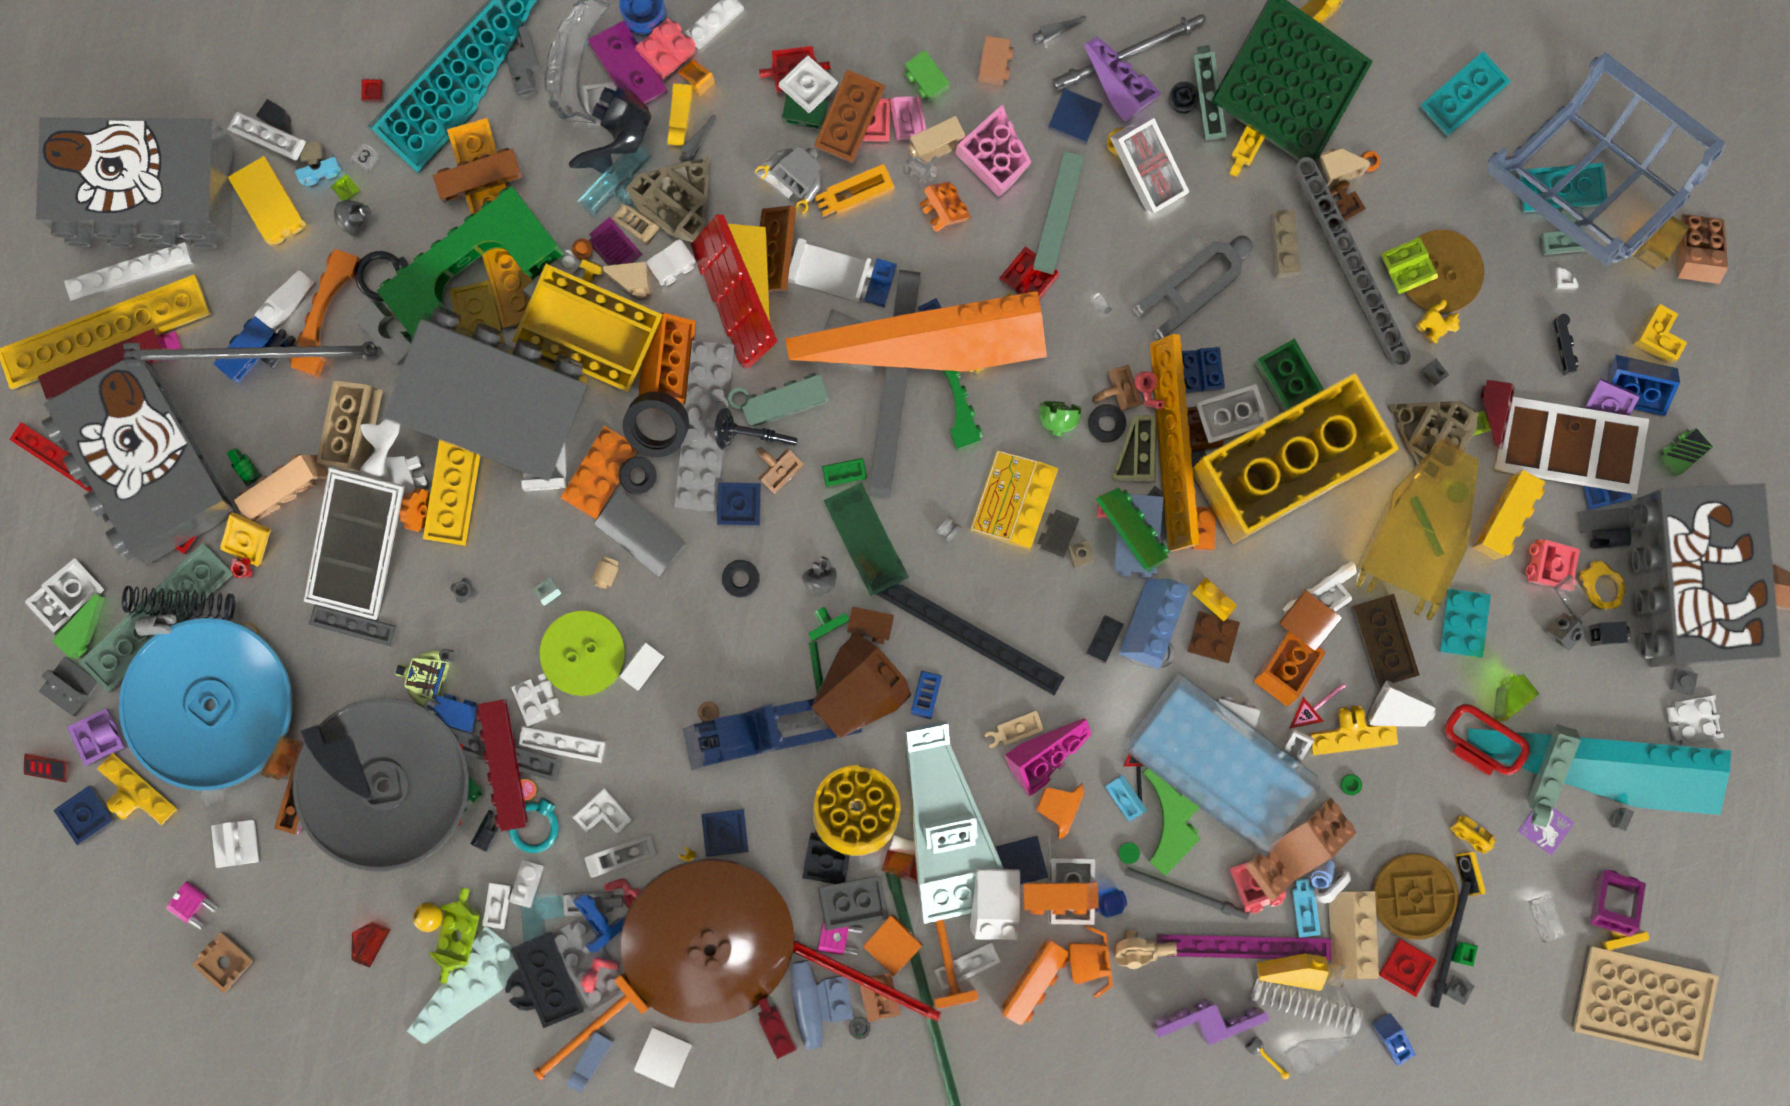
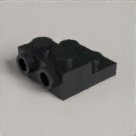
M817 831L810 833L802 878L830 884L845 883L850 855L840 853L829 847L820 838Z

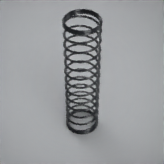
M127 585L122 594V610L124 613L136 611L140 614L144 611L145 614H149L152 611L154 615L158 613L162 615L168 613L175 615L177 613L179 617L186 614L189 618L194 614L196 618L202 615L204 618L211 616L212 619H216L219 616L221 620L226 618V620L231 621L234 617L236 606L234 594L228 593L224 606L225 616L221 618L222 593L220 592L217 598L218 613L216 617H213L211 612L214 605V593L211 592L209 595V614L205 617L203 611L206 594L203 591L200 598L201 613L199 616H196L195 609L198 595L197 591H194L192 595L193 612L189 616L187 614L189 591L186 590L183 599L184 612L180 615L178 609L181 601V592L178 589L175 595L176 611L174 614H171L170 608L173 592L169 589L167 593V612L164 614L161 610L164 602V589L161 588L158 596L159 610L157 613H154L153 607L156 600V590L153 587L150 593L151 609L149 612H146L145 606L148 590L144 587L141 597L142 610L138 612L136 607L139 601V587L136 586L133 592V588ZM129 589L130 598L129 605L127 606V591ZM137 589V600L135 604V594ZM154 590V599L152 604V593ZM161 591H162V601H161V605H160V597H161ZM178 592H179V600H178V605H177V596H178Z

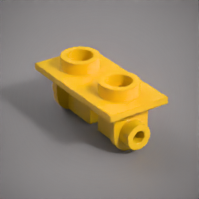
M1460 814L1456 819L1457 823L1449 828L1458 838L1468 842L1478 852L1486 854L1494 848L1493 845L1496 842V839L1493 838L1494 835L1482 827L1476 832L1475 828L1478 824L1467 815L1463 816Z

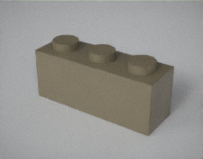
M1295 209L1273 211L1270 220L1275 278L1296 277L1300 272Z

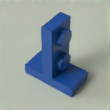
M585 894L578 895L572 900L598 934L585 945L590 952L599 951L622 931L624 917L617 918L608 925V918L603 913L598 912L595 908L596 903L590 896Z

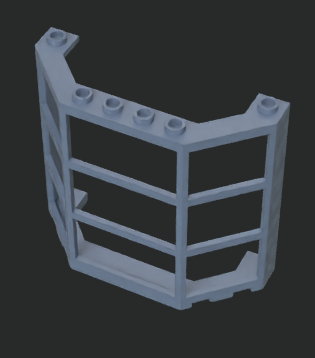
M1604 52L1600 57H1595L1589 64L1588 77L1573 99L1565 107L1561 106L1555 113L1554 118L1546 120L1537 134H1531L1523 147L1519 146L1512 156L1506 157L1507 150L1505 148L1499 153H1493L1488 160L1487 172L1601 263L1608 266L1611 261L1616 263L1621 261L1622 257L1625 259L1629 258L1691 197L1689 195L1696 185L1702 182L1709 171L1707 170L1711 164L1720 158L1726 143ZM1604 72L1635 94L1606 136L1576 114ZM1641 99L1672 122L1642 164L1612 142L1614 136ZM1571 119L1599 140L1600 143L1550 189L1525 170L1522 165ZM1677 127L1707 148L1702 161L1679 191H1676L1648 169ZM1607 146L1633 166L1636 171L1588 217H1585L1557 195V193ZM1517 171L1543 193L1536 194L1510 172ZM1643 174L1672 198L1626 243L1619 237L1613 239L1594 224L1593 221ZM1545 200H1554L1579 221L1573 223ZM1588 227L1609 245L1605 248L1581 228Z

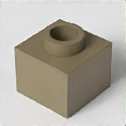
M320 141L305 143L300 153V160L304 165L318 167L321 161L326 160L324 146Z
M1089 540L1067 548L1074 568L1095 561ZM1084 550L1086 552V556L1080 557L1078 555V551Z

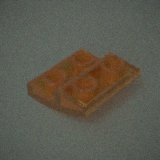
M280 735L261 775L280 780L282 776L286 778L291 768L288 763L291 757H296L300 740Z

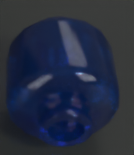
M1111 887L1098 892L1099 908L1095 909L1097 913H1101L1105 918H1110L1124 912L1127 906V899L1122 890L1119 891L1118 888Z

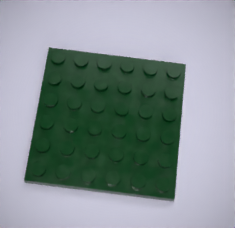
M1267 0L1213 95L1211 102L1299 161L1304 157H1310L1317 163L1373 60L1288 0Z

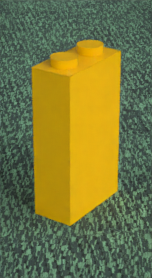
M265 156L228 176L262 237L269 245L281 243L285 236L298 233L303 229L302 226L306 225L273 166Z

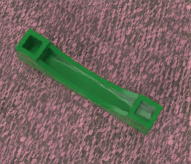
M946 370L942 372L951 387L955 403L954 428L949 430L956 451H960L979 444L983 433L980 425H975L973 417H976L972 405L968 406L965 399L968 397L965 386H961L959 383L960 372Z

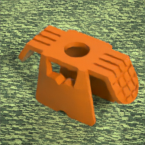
M1085 925L1084 928L1102 935L1103 944L1073 942L1068 944L1072 981L1075 984H1080L1107 976V984L1093 994V997L1097 998L1113 986L1107 934Z

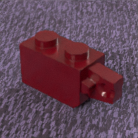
M766 997L758 1000L762 1012L758 1013L759 1022L776 1059L796 1051L798 1047L780 1009H777L776 1005L771 1007Z

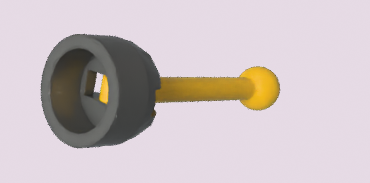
M1254 1036L1246 1044L1245 1049L1252 1055L1261 1054L1281 1073L1283 1079L1289 1078V1072L1279 1067L1264 1052V1044L1258 1036Z

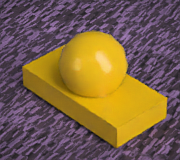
M1611 930L1614 937L1601 940L1600 943L1603 949L1612 950L1648 941L1649 935L1647 931L1641 930L1630 937Z

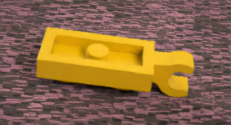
M1248 126L1231 155L1236 161L1229 174L1235 177L1239 174L1243 164L1250 166L1264 140L1263 136Z

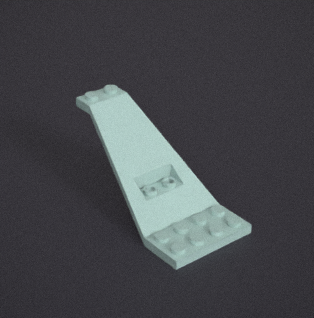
M947 722L905 729L922 921L929 923L972 913L977 869H1003V866L951 748Z

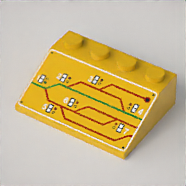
M997 450L970 530L1030 551L1058 468Z

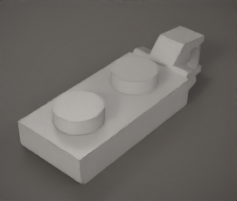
M612 891L563 893L562 895L564 916L582 915L572 901L578 895L585 894L590 896L596 903L595 908L599 913L603 914L613 911V907H623L624 904L623 895H612Z

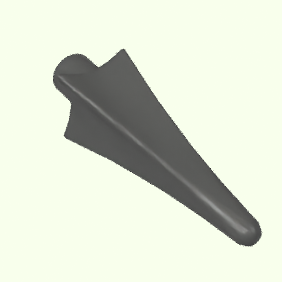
M1086 16L1040 26V30L1033 34V39L1035 42L1042 40L1043 44H1045L1065 30L1085 21Z
M712 115L705 125L681 147L682 155L679 158L681 162H686L689 158L694 160L705 135L716 119L715 115Z

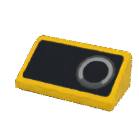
M1467 851L1456 854L1455 860L1461 882L1467 881L1472 883L1468 896L1485 894L1486 891L1475 852Z

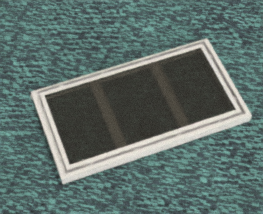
M329 467L304 602L374 620L378 619L405 485Z

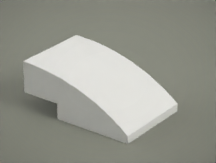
M74 558L41 585L42 588L28 598L25 603L56 636L95 593L100 594L104 589Z

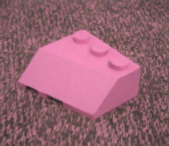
M1003 105L997 108L957 145L955 154L998 197L1009 189L1031 164V160L1021 140L1018 139L1014 126L1009 121Z

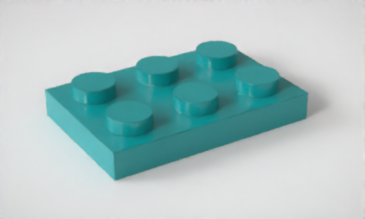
M1447 589L1439 652L1483 658L1491 594Z

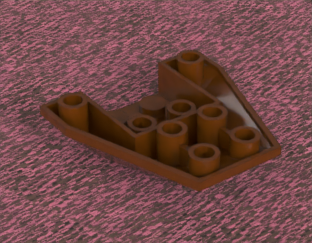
M854 633L840 647L811 708L838 738H842L896 711L911 696L906 678L876 645L858 633Z

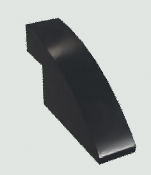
M318 725L301 730L304 741L313 757L334 780L349 791L367 800L374 799L353 739L350 736L326 744L321 728Z

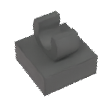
M1453 975L1444 995L1465 1005L1474 985Z

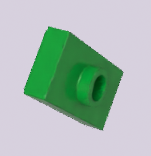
M863 458L822 466L826 487L867 479Z

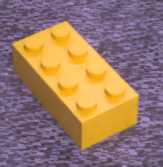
M1525 470L1513 474L1473 548L1494 560L1504 558L1506 555L1509 556L1515 546L1512 544L1515 537H1519L1525 528L1522 524L1526 518L1529 519L1535 510L1533 504L1536 499L1540 500L1545 492L1543 488L1545 481Z

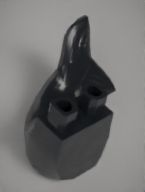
M604 87L599 100L608 105L606 107L596 103L591 114L601 120L600 125L610 132L614 141L606 146L576 155L568 163L570 168H593L602 174L608 175L613 164L611 154L637 152L652 116L648 107L635 94L620 87H617L615 91Z

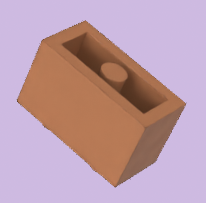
M985 37L978 82L1003 86L1004 79L1008 80L1010 67H1006L1007 59H1012L1014 48L1010 47L1009 39Z

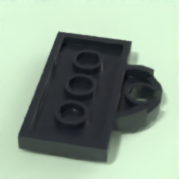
M552 931L511 948L518 969L513 971L507 979L505 992L510 993L514 987H520L523 990L521 997L509 999L513 1006L523 1011L536 1009L543 1028L584 1012Z

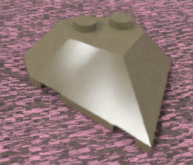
M710 156L702 157V159L692 162L686 161L662 167L648 173H639L627 186L626 191L637 209L674 238L693 242L706 226Z
M1461 401L1389 404L1391 412H1394L1398 421L1397 426L1409 453L1415 459L1418 473L1435 485H1438L1458 464L1477 429V411Z

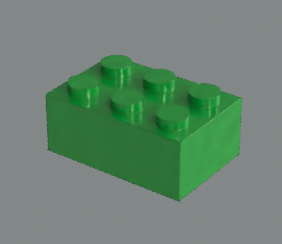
M1295 338L1255 361L1256 367L1283 413L1324 391L1323 386Z

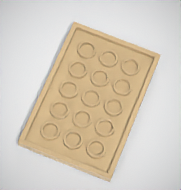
M1590 946L1573 1031L1702 1061L1719 976Z

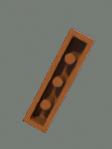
M504 148L497 151L498 154L492 156L482 155L476 161H464L459 163L458 167L438 170L437 174L432 176L439 198L443 203H447L523 178L516 152L513 149Z
M299 745L274 827V829L291 834H301L303 828L295 807L293 778L295 766L304 745Z

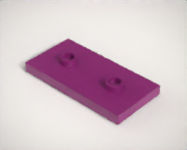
M624 21L588 39L589 46L616 88L620 87L635 94L644 104L667 92V88L657 72L636 50L638 42Z

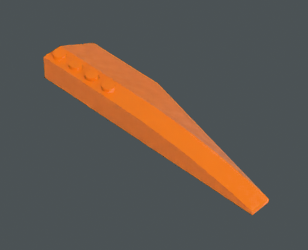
M1038 291L879 319L785 339L789 360L810 362L818 361L966 372L1047 357Z

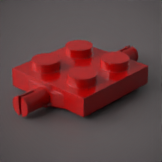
M813 46L772 51L773 62L771 68L759 69L760 78L773 76L777 94L785 93L779 87V82L807 56L824 70H831L830 61L817 62Z

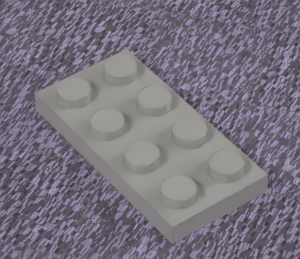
M583 915L553 933L569 975L591 1011L622 993V990L614 982L621 975L618 969L613 970L600 967L593 993L585 992L584 987L581 986L584 973L588 974L595 957L612 960L604 946L597 952H590L585 945L595 938L597 934Z

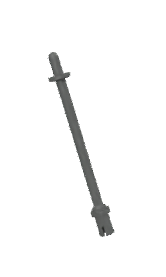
M1201 14L1186 20L1183 16L1181 17V24L1117 52V57L1122 60L1183 31L1189 35L1191 34L1190 28L1205 22L1206 17ZM1093 64L1080 70L1072 68L1068 70V73L1053 78L1052 82L1058 92L1072 84H1079L1082 77L1096 70Z

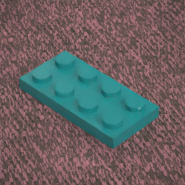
M1482 51L1419 107L1448 137L1509 85L1511 81L1490 57Z
M1604 162L1587 164L1557 195L1574 208L1599 206L1608 198ZM1576 165L1525 170L1552 189ZM1519 174V180L1536 194L1543 193ZM1521 199L1523 213L1537 212ZM1552 199L1545 200L1557 210L1564 209Z

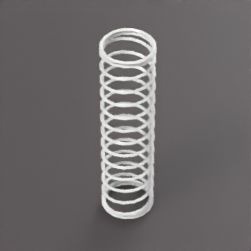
M1258 977L1251 994V1002L1254 1003L1258 1000L1263 981L1259 980ZM1266 981L1265 993L1263 995L1261 1005L1264 1004L1267 991L1272 982L1268 984V982ZM1274 983L1273 995L1269 1004L1270 1008L1279 986L1282 985V994L1277 1007L1278 1011L1280 1010L1284 994L1290 987V997L1286 1006V1013H1288L1294 993L1298 990V1001L1294 1009V1016L1297 1013L1299 1002L1304 993H1306V1004L1302 1012V1019L1306 1014L1308 1002L1314 995V1007L1310 1015V1021L1314 1017L1318 1001L1322 998L1323 1004L1318 1024L1321 1022L1324 1008L1330 1000L1331 1008L1326 1026L1329 1025L1332 1011L1338 1003L1339 1012L1335 1020L1334 1029L1338 1026L1341 1011L1347 1006V1015L1342 1031H1345L1349 1014L1354 1008L1355 1012L1350 1025V1034L1355 1035L1357 1033L1363 1014L1361 1008L1356 1009L1353 1006L1349 1010L1348 1004H1344L1341 1007L1340 1002L1337 1001L1333 1005L1331 998L1325 1002L1323 996L1316 1000L1315 993L1311 994L1308 998L1306 990L1300 995L1299 988L1292 992L1290 985L1284 990L1283 984H1278L1276 987V983Z

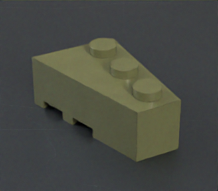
M1134 415L1111 478L1113 481L1156 482V415Z

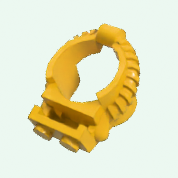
M1594 560L1590 563L1591 566L1588 569L1584 568L1579 572L1580 575L1578 577L1581 581L1583 580V585L1587 588V597H1589L1588 599L1591 600L1594 606L1605 610L1611 608L1616 610L1622 605L1621 600L1625 596V582L1617 571L1611 570L1609 564H1604L1601 560ZM1601 576L1611 578L1617 585L1616 599L1612 602L1601 601V597L1596 592L1595 584Z

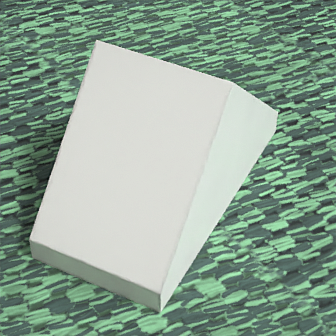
M1290 730L1282 749L1301 763L1314 742V738L1297 730Z

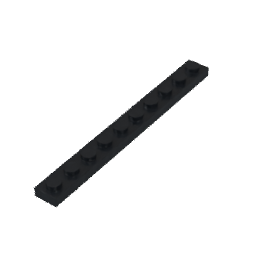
M881 572L878 573L869 589L875 595L1053 696L1065 678Z

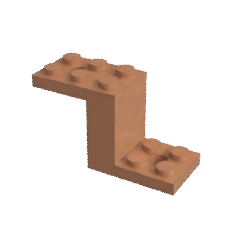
M1330 798L1309 818L1271 840L1245 867L1269 900L1273 901L1294 880L1333 858L1357 832L1353 824L1342 813L1340 806Z

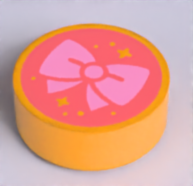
M530 779L521 780L525 801L533 799L537 794V785Z

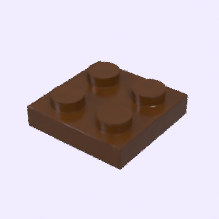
M1198 611L1187 652L1228 664L1240 622L1230 619L1223 621L1216 615Z

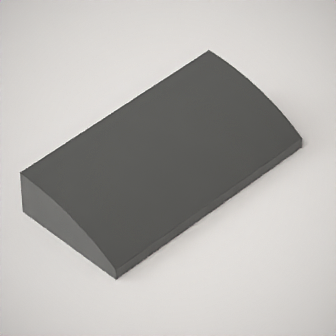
M620 490L594 523L659 578L686 546L681 539Z

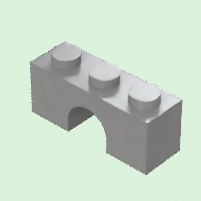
M371 300L355 317L359 328L373 338L372 342L374 345L383 349L386 353V358L391 363L404 364L413 338L407 331H399L394 337H391L387 332L386 326L393 316L392 313L380 300Z

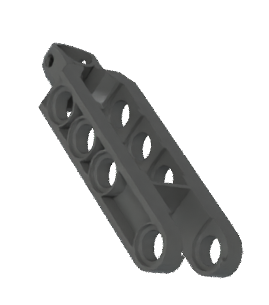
M1242 235L1236 237L1230 243L1212 242L1132 309L1133 312L1140 318L1150 307L1153 308L1162 299L1166 298L1177 313L1161 325L1153 335L1157 340L1167 337L1239 277L1242 260L1250 254L1253 248L1251 239ZM1224 254L1231 262V268L1187 304L1174 288L1183 280H1187L1196 269L1204 266L1213 255Z

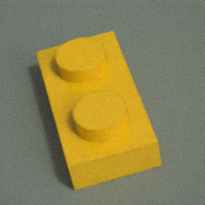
M1206 577L1192 592L1196 598L1223 621L1238 606Z

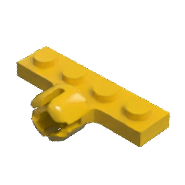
M1352 705L1350 711L1347 706L1342 707L1339 710L1340 725L1337 729L1310 733V737L1314 738V742L1311 745L1313 755L1398 744L1396 726L1367 725L1365 723V711L1361 706Z
M113 753L97 768L104 777L117 787L116 793L106 802V805L112 813L115 812L117 814L116 817L125 820L135 809L140 808L162 826L177 811L169 801Z

